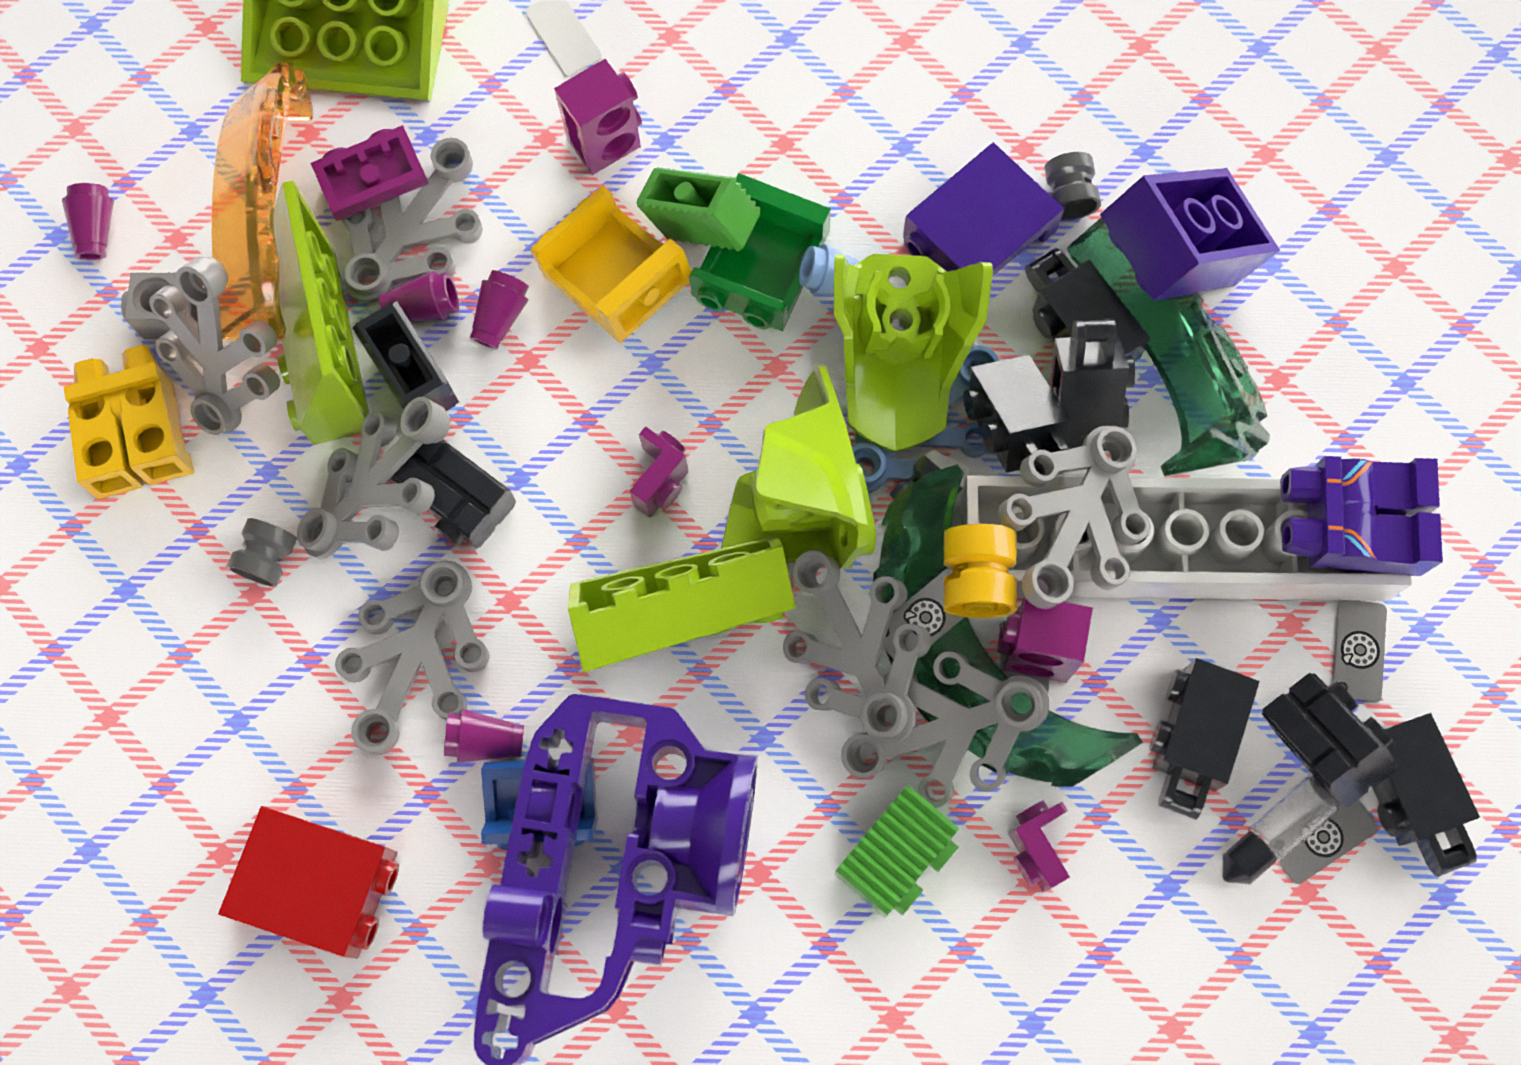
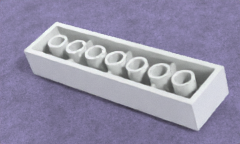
M967 476L961 492V525L994 524L1003 526L998 517V510L1000 505L1012 495L1022 493L1030 497L1080 486L1084 477L1056 476L1042 487H1033L1026 483L1022 476ZM1129 477L1140 510L1146 514L1150 521V532L1146 538L1134 545H1123L1115 539L1120 555L1126 559L1130 567L1128 580L1112 590L1101 589L1093 582L1090 571L1092 564L1097 558L1087 529H1085L1067 567L1074 580V588L1070 597L1390 601L1412 586V576L1347 570L1331 566L1326 568L1309 567V557L1283 552V524L1289 518L1308 519L1307 504L1283 502L1280 492V479ZM1106 485L1101 495V500L1111 526L1113 519L1119 513L1109 487ZM1012 505L1014 516L1023 520V511L1018 506ZM1066 513L1035 519L1033 523L1024 529L1015 531L1017 563L1008 570V573L1017 579V597H1025L1022 590L1023 576L1029 568L1044 560ZM1126 520L1127 529L1136 535L1134 524ZM1105 563L1107 575L1115 579L1116 574L1113 567ZM1037 579L1041 591L1048 595L1047 585L1042 580Z

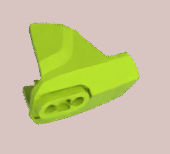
M873 253L853 266L849 264L844 254H835L834 316L844 337L848 426L857 434L876 446L895 453L921 445L945 430L951 386L972 349L975 339L987 321L993 275V265L991 263L980 262L947 272L927 256ZM895 276L900 277L904 280L906 287L896 288L890 284L889 279ZM893 319H900L899 326L904 331H899L892 327Z
M825 365L814 366L798 397L794 417L766 425L763 431L757 470L741 475L736 482L721 548L778 536L783 546L786 562L795 563L797 558L803 553L819 551L834 557L840 569L853 568L852 564L858 556L874 553L876 547V527L864 473L861 466L855 461L847 427Z

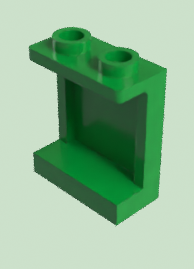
M738 173L736 183H741V189H746V195H751V201H755L756 206L760 207V216L743 249L737 252L734 248L728 250L726 247L721 249L719 246L715 248L710 246L700 269L693 267L689 275L691 295L708 309L722 311L724 308L741 315L748 324L756 328L767 330L772 327L783 332L804 288L799 283V269L803 255L808 247L814 246L819 248L825 243L830 232L831 208Z

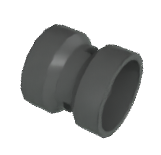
M1081 151L1068 152L1053 157L1045 164L1046 182L1048 186L1053 188L1051 196L1064 208L1061 220L1084 218L1099 210L1101 207L1099 188L1092 184V179L1096 175L1093 156Z
M247 518L241 532L244 539L242 546L246 549L232 552L226 568L259 584L277 587L283 574L277 561H282L284 556L292 553L297 537L273 524L254 518Z

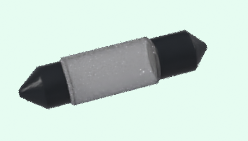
M1314 776L1306 777L1248 828V832L1223 853L1222 879L1228 883L1251 885L1273 864L1284 860L1339 811L1340 804Z

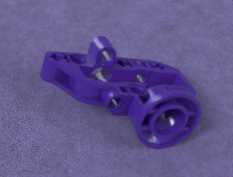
M581 694L569 695L535 731L522 770L500 885H492L484 909L482 935L484 939L489 941L476 1005L473 1047L477 1057L485 1065H522L532 1055L535 1045L608 1012L620 998L635 962L662 965L666 944L673 945L678 908L734 917L739 900L756 789L758 757L705 749L680 714L673 708ZM604 722L645 728L634 799L637 804L635 822L632 833H628L614 907L618 912V920L611 956H606L601 982L592 994L584 998L549 994L555 955L559 956L558 945L563 916L568 907L565 897L597 725ZM561 739H565L572 751L571 753L565 752L561 754L557 769L560 774H555L556 761L548 750L549 748H558ZM676 754L686 760V767L679 777L666 780L656 774V766L662 757ZM539 836L544 837L543 854L552 862L549 868H540L537 877H535V873L526 866L528 858L535 859L540 853L542 841L537 837ZM648 866H659L667 872L665 887L654 895L642 894L637 888L638 875ZM524 964L530 973L529 986L523 994L517 997H510L503 987L505 972L511 966ZM498 1003L512 1008H525L524 1017L511 1015L508 1031L510 1035L518 1037L516 1049H506L503 1058H501V1047L492 1045V1038L494 1033H504L509 1015L496 1013Z

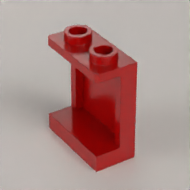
M260 806L218 915L345 958L358 959L361 950L367 951L377 934L379 918L375 917V913L382 895L388 896L396 883L399 873V864L395 862L397 851Z

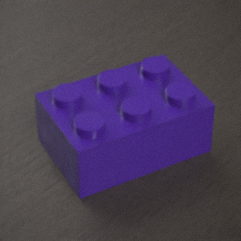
M1228 168L1143 175L1100 213L1101 218L1109 229L1110 240L1124 253L1135 271V279L1144 292L1150 295L1153 301L1236 286L1281 251Z

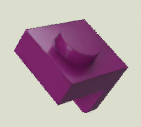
M645 426L638 434L641 446L655 461L629 492L634 507L651 518L659 507L666 510L676 500L682 490L680 482L689 470L686 455L683 454L686 451L685 447L668 432L662 430L659 434H656Z
M1043 799L1015 816L1020 826L1008 834L1019 854L1013 857L1018 870L1030 886L1037 883L1043 893L1070 878V875L1041 829L1068 812L1063 801L1048 808Z

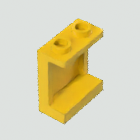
M601 186L590 197L583 199L576 209L553 229L546 231L530 250L543 277L620 344L690 282L689 275L691 269L684 249L671 239L664 244L660 243L618 208L611 191L605 186Z

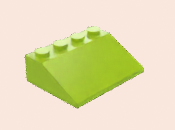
M243 0L240 82L431 101L449 0Z
M294 181L284 182L281 185L262 243L266 263L259 265V271L266 292L273 295L275 308L268 309V316L277 339L281 338L284 353L277 355V361L285 384L291 385L293 400H289L286 403L288 416L294 430H301L313 445L360 434L362 423L370 412L335 250Z

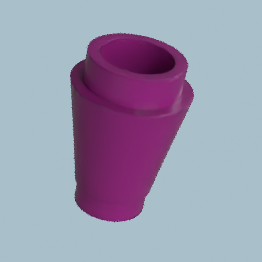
M74 183L66 187V196L61 199L74 248V257L81 260H101L106 258V248L114 207V200L109 197L108 188L96 183Z
M491 270L488 280L481 281L472 325L473 330L469 338L483 346L498 350L501 341H503L529 301L525 296L529 286L511 275Z
M431 271L388 293L381 294L379 297L380 309L391 302L397 301L410 322L448 320L449 314L459 311L457 289L448 273L438 275L437 272Z
M463 709L462 714L448 713L444 756L457 757V763L510 757L521 758L524 725L514 724L510 721Z

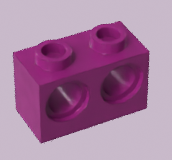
M606 58L554 88L566 139L592 176L641 147L638 127L642 125V119L634 106V101L638 99V94L626 73L621 72L617 75Z
M1024 597L1016 612L1008 615L1006 622L1003 621L1001 625L997 653L1006 655L1003 670L1067 683L1085 661L1093 607L1062 602L1053 608L1041 609L1031 604Z

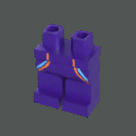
M1324 456L1314 466L1289 468L1281 475L1280 492L1283 502L1307 504L1308 519L1289 518L1284 522L1282 529V551L1309 557V567L1326 568L1331 566L1347 570L1421 577L1443 563L1441 513H1432L1440 507L1438 458H1414L1408 463L1377 462L1361 458L1342 459V457Z

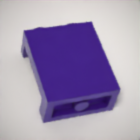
M992 142L906 215L903 230L904 245L911 255L927 256L947 272L980 262L991 263L993 265V277L1036 239L1043 244L1057 232L1064 208L999 146Z

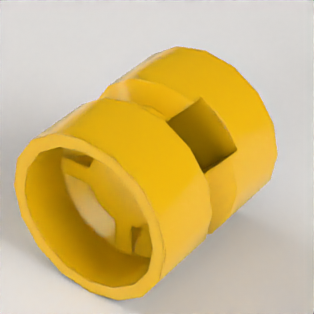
M967 524L951 527L944 531V565L951 569L952 573L944 577L943 611L954 616L967 618H994L1016 612L1017 579L1008 573V570L1017 563L1016 532L1013 529L994 524Z

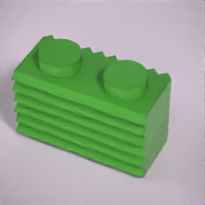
M663 167L653 168L636 201L637 207L667 240L673 238L675 242L680 239L683 243L686 241L690 244L696 242L697 245L703 243L705 246L711 244L713 248L719 246L721 249L726 247L728 250L734 248L737 252L744 248L760 216V207L756 206L755 201H751V195H746V189H741V183H736V177Z
M907 784L838 866L834 875L882 917L886 918L893 909L903 916L923 892V889L915 883L928 866L939 872L959 848L951 840L959 828Z

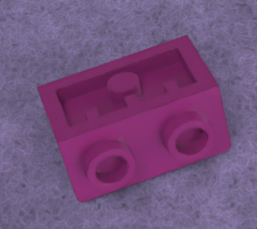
M403 125L394 129L378 130L365 141L347 148L339 147L325 153L321 159L310 163L331 213L337 222L429 184Z

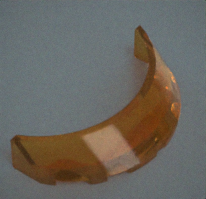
M293 62L277 63L230 104L219 134L213 176L211 232L212 258L218 260L225 267L228 274L226 289L218 297L222 339L224 340L238 339L239 332L254 320H262L268 323L275 331L277 340L285 338L286 328L280 309L278 293L279 259L274 235V206L286 121H311L314 114L307 77L302 69H294Z

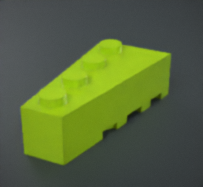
M778 536L573 582L569 586L568 613L583 673L703 636L721 634L731 630L733 627L753 621L755 623L773 622L785 616L784 612L796 609L784 550Z

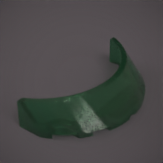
M1100 218L1067 247V252L1078 266L1090 259L1151 338L1145 350L1168 390L1178 417L1181 432V449L1160 466L1163 475L1174 476L1252 460L1259 453V450L1269 443L1270 433L1260 423L1268 415L1258 386L1251 377L1248 366L1225 328L1217 324L1206 313L1201 304L1204 302V299L1199 293L1153 301L1150 295L1144 292L1138 285L1134 269L1124 253L1112 243L1108 233L1109 229L1103 219Z
M958 464L922 476L889 504L881 526H886L881 546L879 568L873 572V582L882 576L900 580L907 590L905 603L945 569H949L944 565V531L952 527L955 500L964 474ZM891 584L887 585L882 592V598L885 603L890 602L894 597V587ZM964 617L935 641L924 656L917 658L913 673L917 676L919 683L968 708H973L991 701L960 683L948 685L940 682L933 671V664L938 655L947 651H958L966 656L969 665L1001 681H1005L1008 677L991 659L976 636L968 618ZM886 651L889 661L892 665L894 659ZM948 657L944 661L943 671L945 675L955 678L960 673V664L955 658ZM1021 692L1013 697L1012 704L1014 709L1021 714L1028 713L1032 705L1030 697ZM916 707L927 722L939 719ZM1049 710L1046 719L1041 725L1030 731L1020 732L1004 766L1006 774L1010 772L1028 779L1051 783L1050 787H1074L1143 743L1137 733H1122L1091 728L1068 720ZM998 723L978 729L968 750L979 758L984 757ZM984 763L981 765L997 773L995 767L991 764Z

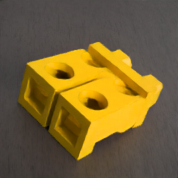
M142 344L125 349L121 353L124 370L112 374L109 373V367L102 359L90 358L75 362L74 384L63 387L65 401L69 403L68 418L76 480L78 484L98 500L143 488L142 479L149 485H154L195 473L191 455L186 451L179 422V409L175 399L174 382L161 369L155 354L147 345Z

